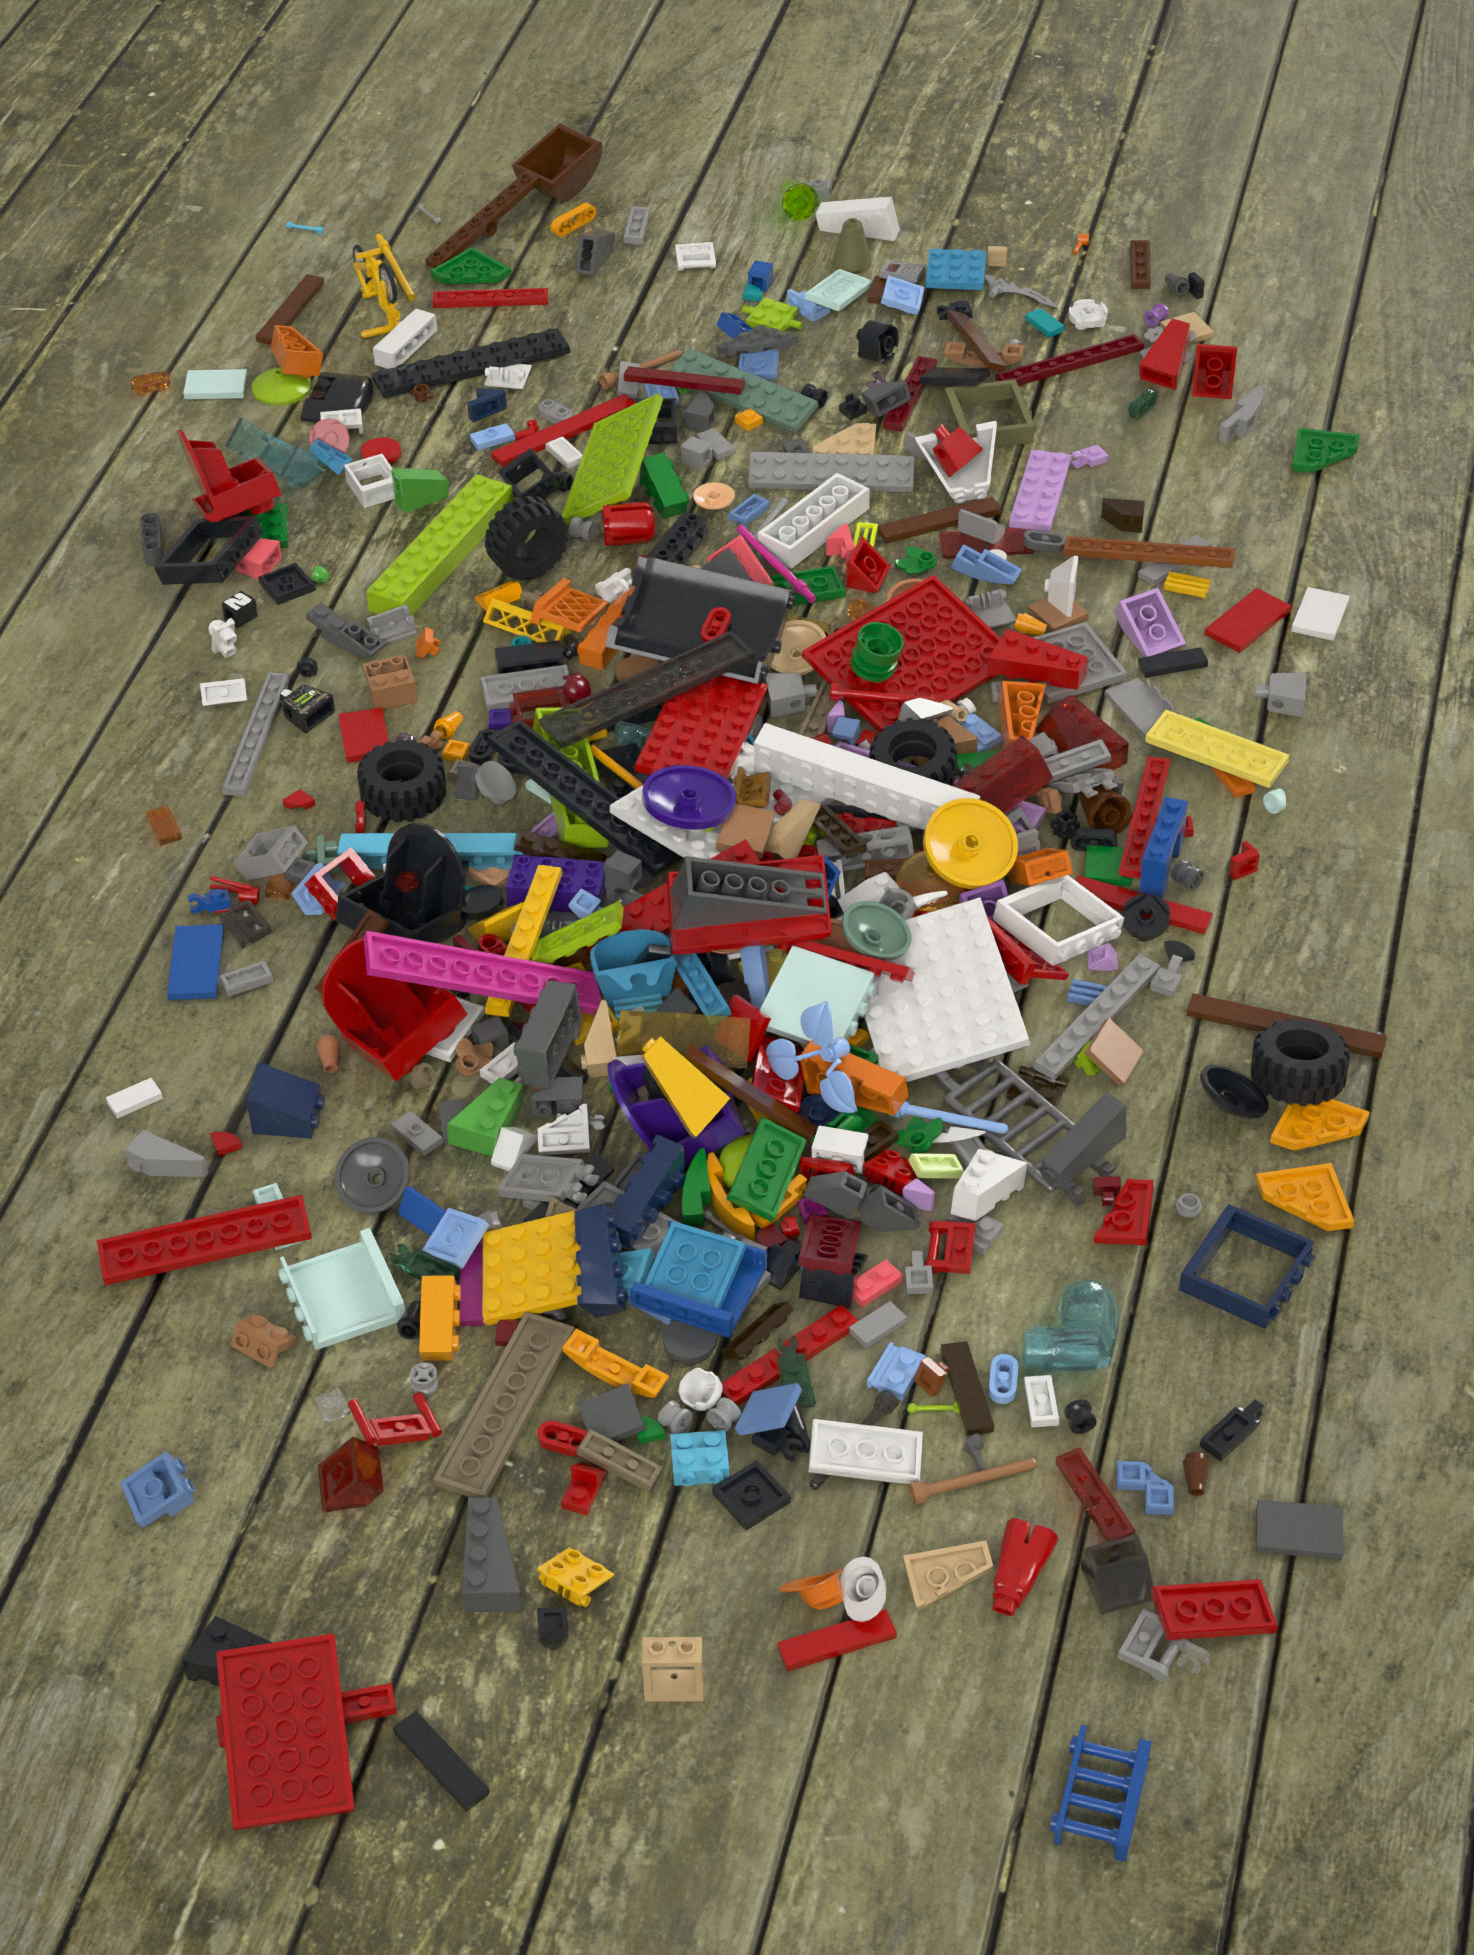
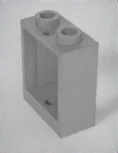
M295 825L257 833L235 860L234 865L246 881L285 873L308 842Z

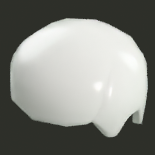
M695 1368L686 1373L680 1381L678 1393L681 1400L690 1408L706 1411L714 1407L719 1401L723 1386L718 1376L712 1371L708 1372L701 1368Z

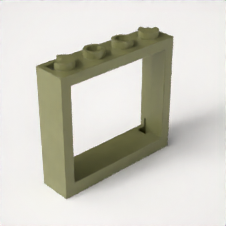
M1015 379L981 383L977 386L945 388L944 405L954 430L960 427L971 438L977 437L976 429L969 430L960 405L1012 399L1022 424L997 427L994 447L1034 443V433L1037 431L1036 422L1032 421L1031 410L1027 409L1026 398L1023 399L1022 388L1018 387Z

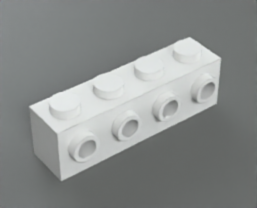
M415 309L385 338L373 348L375 365L390 369L403 364L437 332L436 314L420 309Z

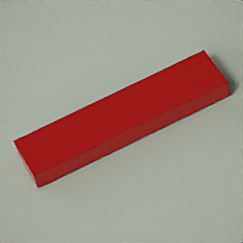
M887 1609L867 1621L860 1622L852 1619L777 1642V1648L788 1672L897 1638V1632Z

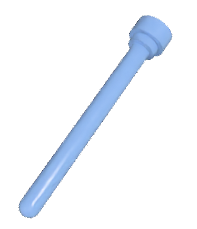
M907 1101L904 1102L895 1116L890 1115L897 1118L906 1117L907 1114L932 1120L940 1118L942 1122L1001 1134L1008 1132V1126L1003 1123L909 1105Z

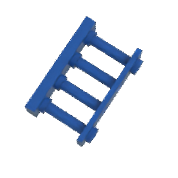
M1081 1725L1078 1736L1073 1735L1070 1743L1069 1753L1074 1755L1059 1814L1053 1813L1050 1831L1055 1832L1054 1844L1060 1845L1063 1831L1110 1842V1846L1115 1847L1114 1859L1126 1862L1152 1742L1140 1739L1138 1749H1132L1131 1752L1085 1741L1087 1726ZM1082 1753L1126 1763L1128 1767L1133 1768L1132 1775H1126L1124 1778L1079 1767ZM1080 1779L1121 1789L1122 1793L1127 1794L1126 1802L1120 1801L1118 1804L1073 1793L1075 1781ZM1074 1805L1115 1815L1116 1819L1121 1820L1120 1828L1114 1827L1111 1830L1066 1819L1069 1806Z

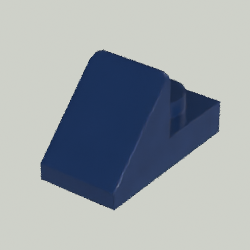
M476 388L477 399L467 402L469 419L473 423L507 409L506 392L504 390Z

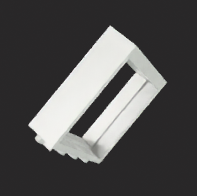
M1066 875L1038 883L997 900L993 920L1054 966L1118 938L1122 932L1121 928L1124 917ZM1062 899L1097 926L1057 943L1022 915Z

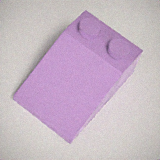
M1159 588L1124 599L1118 603L1114 614L1123 632L1144 657L1159 655L1186 644Z

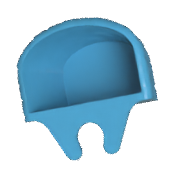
M646 929L622 931L613 936L603 938L590 951V961L595 975L594 978L609 1007H613V1000L661 993V997L670 995L675 966L677 965L675 955H671L666 959L631 965L648 944L671 947L670 939L663 933Z

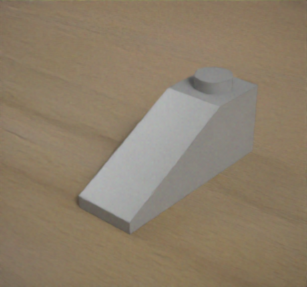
M142 1130L125 1149L128 1166L132 1170L142 1172L148 1176L206 1177L208 1175L204 1156L145 1130Z

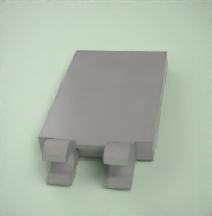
M1090 768L1044 784L1042 788L1049 787L1057 789L1058 792L1067 793L1082 791L1089 798L1098 794L1092 787L1102 784L1106 790H1110L1118 785L1112 781L1114 778L1112 769Z
M521 1154L497 1191L500 1197L550 1202L552 1196L560 1202H564L566 1198H569L577 1204H582L587 1198V1194L579 1192L583 1187L580 1181L593 1186L600 1177L599 1175L591 1174L594 1166L590 1164L585 1165L583 1159Z

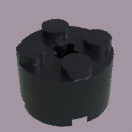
M869 320L862 329L857 331L856 338L859 340L858 357L880 363H889L895 356V353H893L894 346L898 347L899 343L897 327L889 323Z

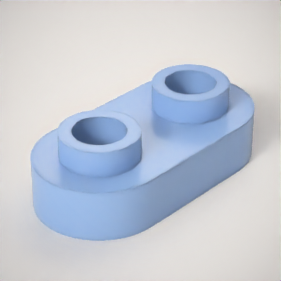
M1000 1354L994 1357L991 1362L989 1396L998 1404H1008L1016 1397L1018 1362L1013 1356Z

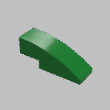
M701 1148L693 1158L684 1182L682 1219L685 1225L691 1227L698 1225L700 1228H704L702 1206L711 1205V1189L705 1148Z

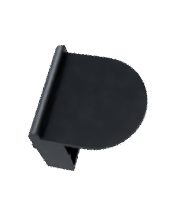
M411 823L401 827L394 833L389 842L385 873L338 896L336 922L355 930L370 909L390 923L383 934L438 944L460 932L468 918L461 915L465 876L461 859L455 847L442 832L430 825Z

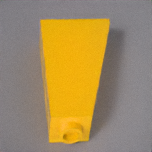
M661 1036L656 1040L651 1038L642 1048L645 1053L641 1056V1059L689 1135L695 1138L730 1098Z

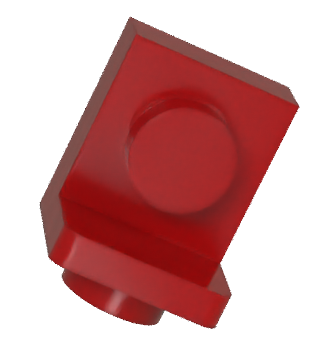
M1248 841L1242 842L1241 854L1231 857L1229 876L1233 880L1258 871L1260 853Z

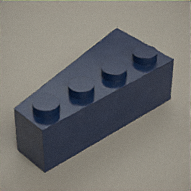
M656 1135L652 1141L654 1144L652 1152L650 1154L645 1152L641 1158L642 1165L638 1174L632 1173L628 1179L625 1195L620 1193L610 1208L615 1211L618 1218L616 1231L619 1233L621 1245L629 1249L643 1238L648 1226L656 1222L659 1212L664 1206L670 1204L673 1194L677 1189H681L684 1186L686 1179L683 1145L660 1135Z

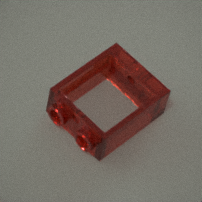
M562 686L512 693L513 702L509 703L511 716H515L513 717V723L520 719L531 729H533L534 717L523 719L522 712L535 711L536 708H571L566 690Z

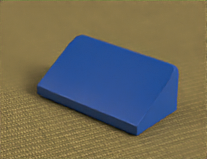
M727 312L721 313L716 324L731 338L738 337V334L741 332L753 330L736 314Z
M407 1186L398 1212L403 1218L431 1236L446 1211L411 1186Z

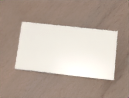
M813 1419L808 1472L902 1484L920 1481L923 1432Z

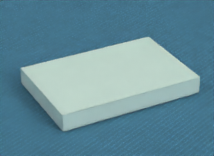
M247 369L188 370L183 393L184 399L244 398Z

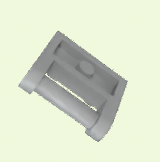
M1143 1609L1120 1648L1118 1659L1150 1673L1154 1679L1163 1682L1170 1673L1169 1667L1181 1645L1186 1644L1188 1639L1171 1640L1160 1661L1152 1660L1151 1658L1165 1634L1159 1616Z

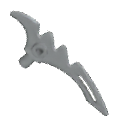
M985 274L984 280L989 283V296L991 298H995L997 294H1002L1003 292H1012L1029 296L1041 304L1055 308L1058 307L1051 300L1027 287L1019 289L1014 282L1007 284L1002 278L994 280L991 275Z

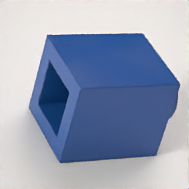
M754 261L748 272V284L755 285L761 291L767 292L773 281V263Z

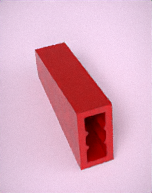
M1174 318L1170 320L1139 364L1140 379L1173 390L1177 389L1190 340L1189 323Z

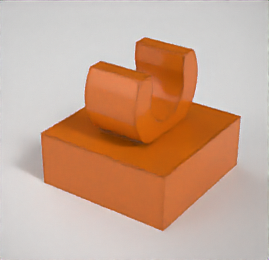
M425 627L416 641L417 657L424 659L427 653L433 656H437L440 648L438 645L440 640L433 638L432 629Z

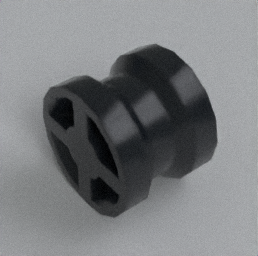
M1075 1400L1070 1402L1064 1409L1066 1418L1070 1420V1430L1075 1434L1089 1432L1097 1424L1094 1414L1091 1413L1092 1407L1087 1400Z

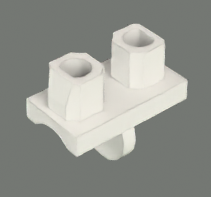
M625 568L620 572L612 574L605 581L595 584L597 595L611 603L618 596L633 588L631 570Z
M232 618L228 619L226 623L221 620H215L209 624V633L212 636V651L215 654L221 652L224 658L236 654L234 643L237 641V635L234 632L235 622Z

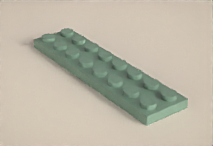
M690 348L669 370L745 380V387L740 395L705 391L708 397L741 411L751 408L761 415L763 420L794 433L801 428L818 407V402L814 399Z

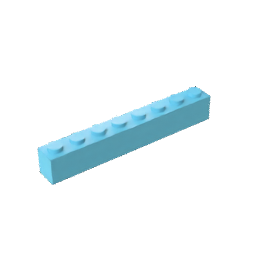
M394 833L341 834L337 854L340 856L352 847L370 870H383V864L386 863L389 842ZM443 833L455 847L461 861H469V866L474 869H487V867L510 869L514 854L527 855L513 850L516 833Z

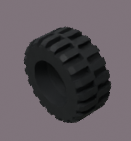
M524 496L523 499L516 498L512 503H506L501 511L498 510L495 513L496 517L493 520L491 519L489 529L486 530L485 548L487 549L488 556L504 574L512 579L526 580L527 578L532 580L536 579V576H543L547 570H552L555 567L554 564L561 560L562 553L566 551L569 529L565 519L546 500L537 496ZM536 529L532 538L524 545L518 547L524 536Z
M906 718V721H895L892 726L888 724L884 727L882 733L878 732L870 745V759L950 786L955 782L958 770L956 745L952 735L948 734L944 727H938L936 722H926V719L919 718V720ZM908 756H922L931 760L918 767H905L896 763Z
M399 739L397 742H384L382 746H375L372 752L368 751L358 765L357 777L361 801L365 802V808L376 817L381 816L383 820H394V822L407 820V822H410L418 817L421 819L426 817L427 813L431 814L434 812L446 795L443 760L437 751L432 747L428 748V745L423 742L417 743L415 740L410 739L409 741ZM400 779H412L405 782H393Z
M1287 1019L1285 1022L1280 1020L1274 1022L1272 1026L1269 1024L1263 1028L1255 1037L1250 1071L1251 1077L1262 1093L1267 1096L1271 1095L1272 1099L1276 1101H1285V1104L1292 1105L1296 1103L1299 1106H1307V1104L1318 1105L1322 1101L1328 1102L1342 1092L1346 1085L1350 1059L1349 1046L1340 1033H1335L1333 1028L1329 1026H1322L1320 1022H1308L1306 1019H1300V1021Z

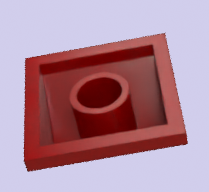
M864 537L859 539L847 562L846 587L876 593L891 566Z

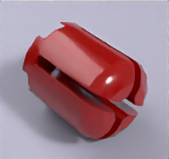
M643 501L603 505L602 520L605 546L648 544L655 536V518L653 508L649 503Z

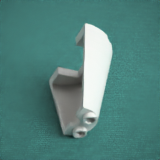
M996 421L976 425L977 437L972 439L983 450L951 477L947 476L933 452V448L937 445L936 435L929 434L915 437L919 449L955 503L961 504L974 499L980 500L987 496L997 430Z

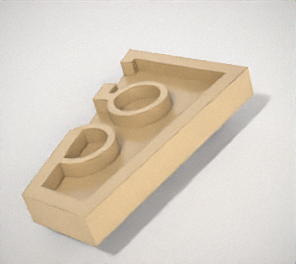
M986 1540L904 1555L902 1560L916 1612L993 1570V1563Z

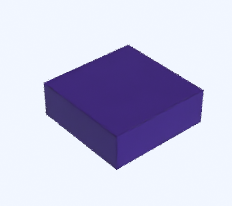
M492 709L489 711V729L501 730L512 724V709Z

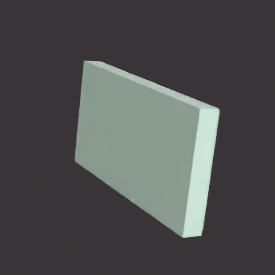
M838 269L807 291L805 299L840 311L870 289L873 281Z

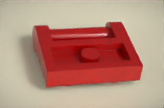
M931 1221L928 1229L930 1233L927 1260L924 1261V1266H931L932 1274H937L938 1272L971 1274L976 1224ZM943 1233H947L944 1260H938L940 1238Z

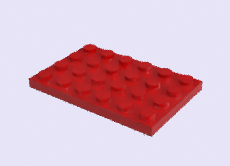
M335 1634L217 1651L216 1657L233 1830L238 1831L355 1812Z

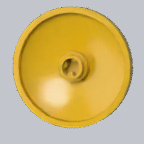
M961 798L945 803L933 813L924 831L923 847L929 864L940 877L955 886L976 889L994 884L1008 874L1017 857L1018 840L1012 823L998 808L979 799Z

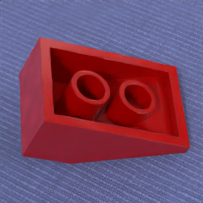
M1197 344L1192 396L1232 399L1237 347Z

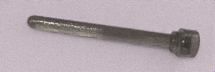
M882 1390L875 1398L874 1409L861 1424L874 1426L882 1415L891 1414L899 1405L897 1398L891 1392ZM817 1473L810 1481L811 1489H819L830 1475Z

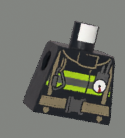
M301 685L293 692L284 689L280 694L285 718L305 734L335 713L333 695L311 686Z

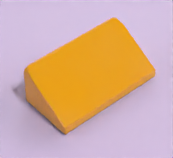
M509 581L475 596L474 599L487 611L492 598L509 604L521 599L522 589L519 582Z

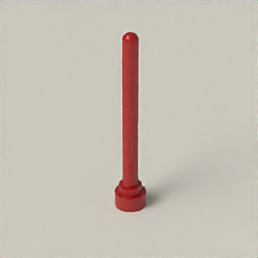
M832 682L829 700L839 701V699L846 697L904 703L917 698L937 702L934 697L847 689L845 686H840V683Z

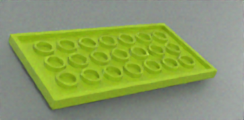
M659 393L594 423L561 514L567 525L571 523L574 517H591L602 510L603 505L615 504L620 501L624 502L630 498L663 401Z

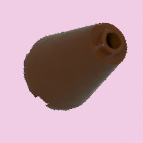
M1102 785L1092 787L1098 794L1089 798L1082 791L1078 792L1079 800L1091 829H1109L1119 834L1128 826L1132 818L1131 804L1124 796L1112 790H1106Z

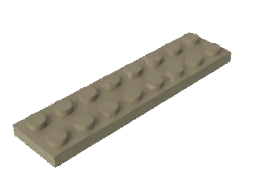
M525 1312L433 1478L435 1486L467 1497L488 1496L564 1355L562 1347L575 1331L574 1326Z

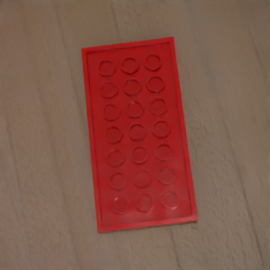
M682 666L637 759L635 772L651 775L666 767L689 765L709 769L729 781L768 692L769 684L761 682L756 684Z

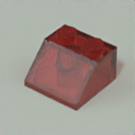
M352 1436L318 1465L322 1511L332 1512L365 1507L384 1492L379 1448L377 1446L367 1445L365 1441Z

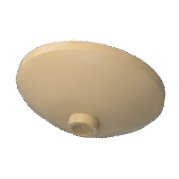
M805 620L786 622L780 640L782 641L781 651L779 654H775L770 669L776 673H799L800 675L813 671L814 669L801 657L802 651L826 637L824 631L816 624Z

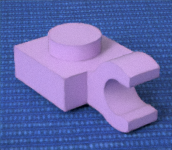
M1098 445L1090 446L1080 451H1074L1072 456L1077 460L1072 461L1071 464L1075 468H1080L1086 464L1093 467L1108 462L1109 455Z

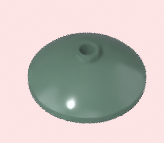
M873 901L857 902L849 906L842 917L841 925L844 936L851 946L864 956L890 961L902 957L910 947L912 936L908 924L900 914L884 904Z

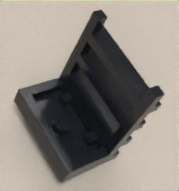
M855 1253L851 1274L837 1275L828 1270L819 1269L811 1271L802 1267L799 1298L851 1308L855 1281L865 1265L868 1255Z

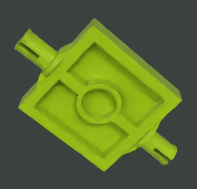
M764 297L754 308L747 305L742 307V313L749 314L746 324L752 328L759 325H765L767 328H777L779 331H785L791 327L799 330L803 328V322L794 320L799 314L798 307Z

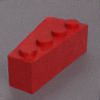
M1006 629L988 657L987 676L996 677V674L1005 675L1006 679L1015 680L1018 677L1029 679L1030 683L1043 681L1048 682L1049 686L1078 690L1087 676L1088 657Z

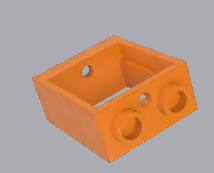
M1044 848L1017 856L1012 868L1008 872L1011 883L1028 886L1073 874L1068 850Z

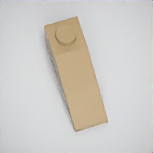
M800 799L771 828L764 851L769 852L773 860L797 858L821 804L815 801Z
M601 1000L584 1043V1054L580 1055L582 1069H587L589 1078L608 1076V1063L612 1061L613 1057H616L606 1000Z

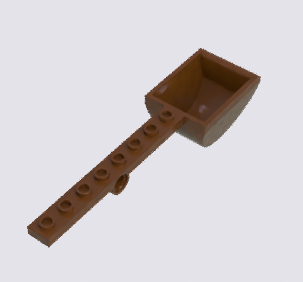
M558 124L512 164L513 171L518 178L425 259L426 265L436 268L462 253L481 235L488 238L492 237L497 230V221L533 189L559 201H567L575 197L594 175L601 159L602 143L563 124Z

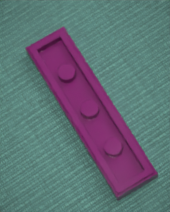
M483 1238L480 1239L463 1269L460 1268L461 1327L487 1325L482 1321L484 1320L482 1315Z

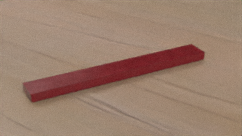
M1133 334L995 374V380L1006 381L1015 379L1017 385L1021 386L1144 350V344Z

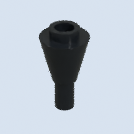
M795 1405L785 1428L790 1431L794 1438L802 1441L803 1450L805 1453L810 1452L811 1440L807 1435L802 1408L800 1405Z

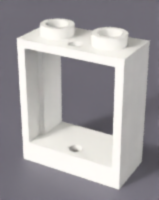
M383 454L344 465L346 482L364 508L395 499L391 472L393 468ZM377 475H382L384 480L361 486L359 483L361 480Z

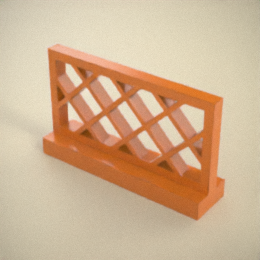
M563 578L535 602L530 622L539 625L543 620L581 632L608 608L609 602L570 588L571 581Z

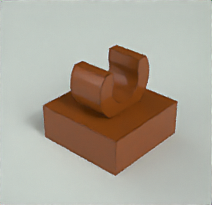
M927 1357L921 1360L914 1381L931 1397L940 1394L947 1375L946 1372L949 1371V1368L943 1362L935 1363Z

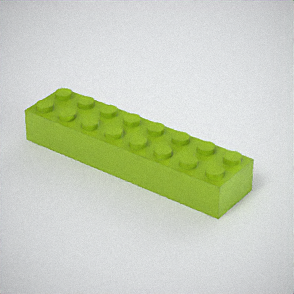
M580 707L536 708L533 730L600 782ZM549 794L561 841L583 848L608 847L609 841Z

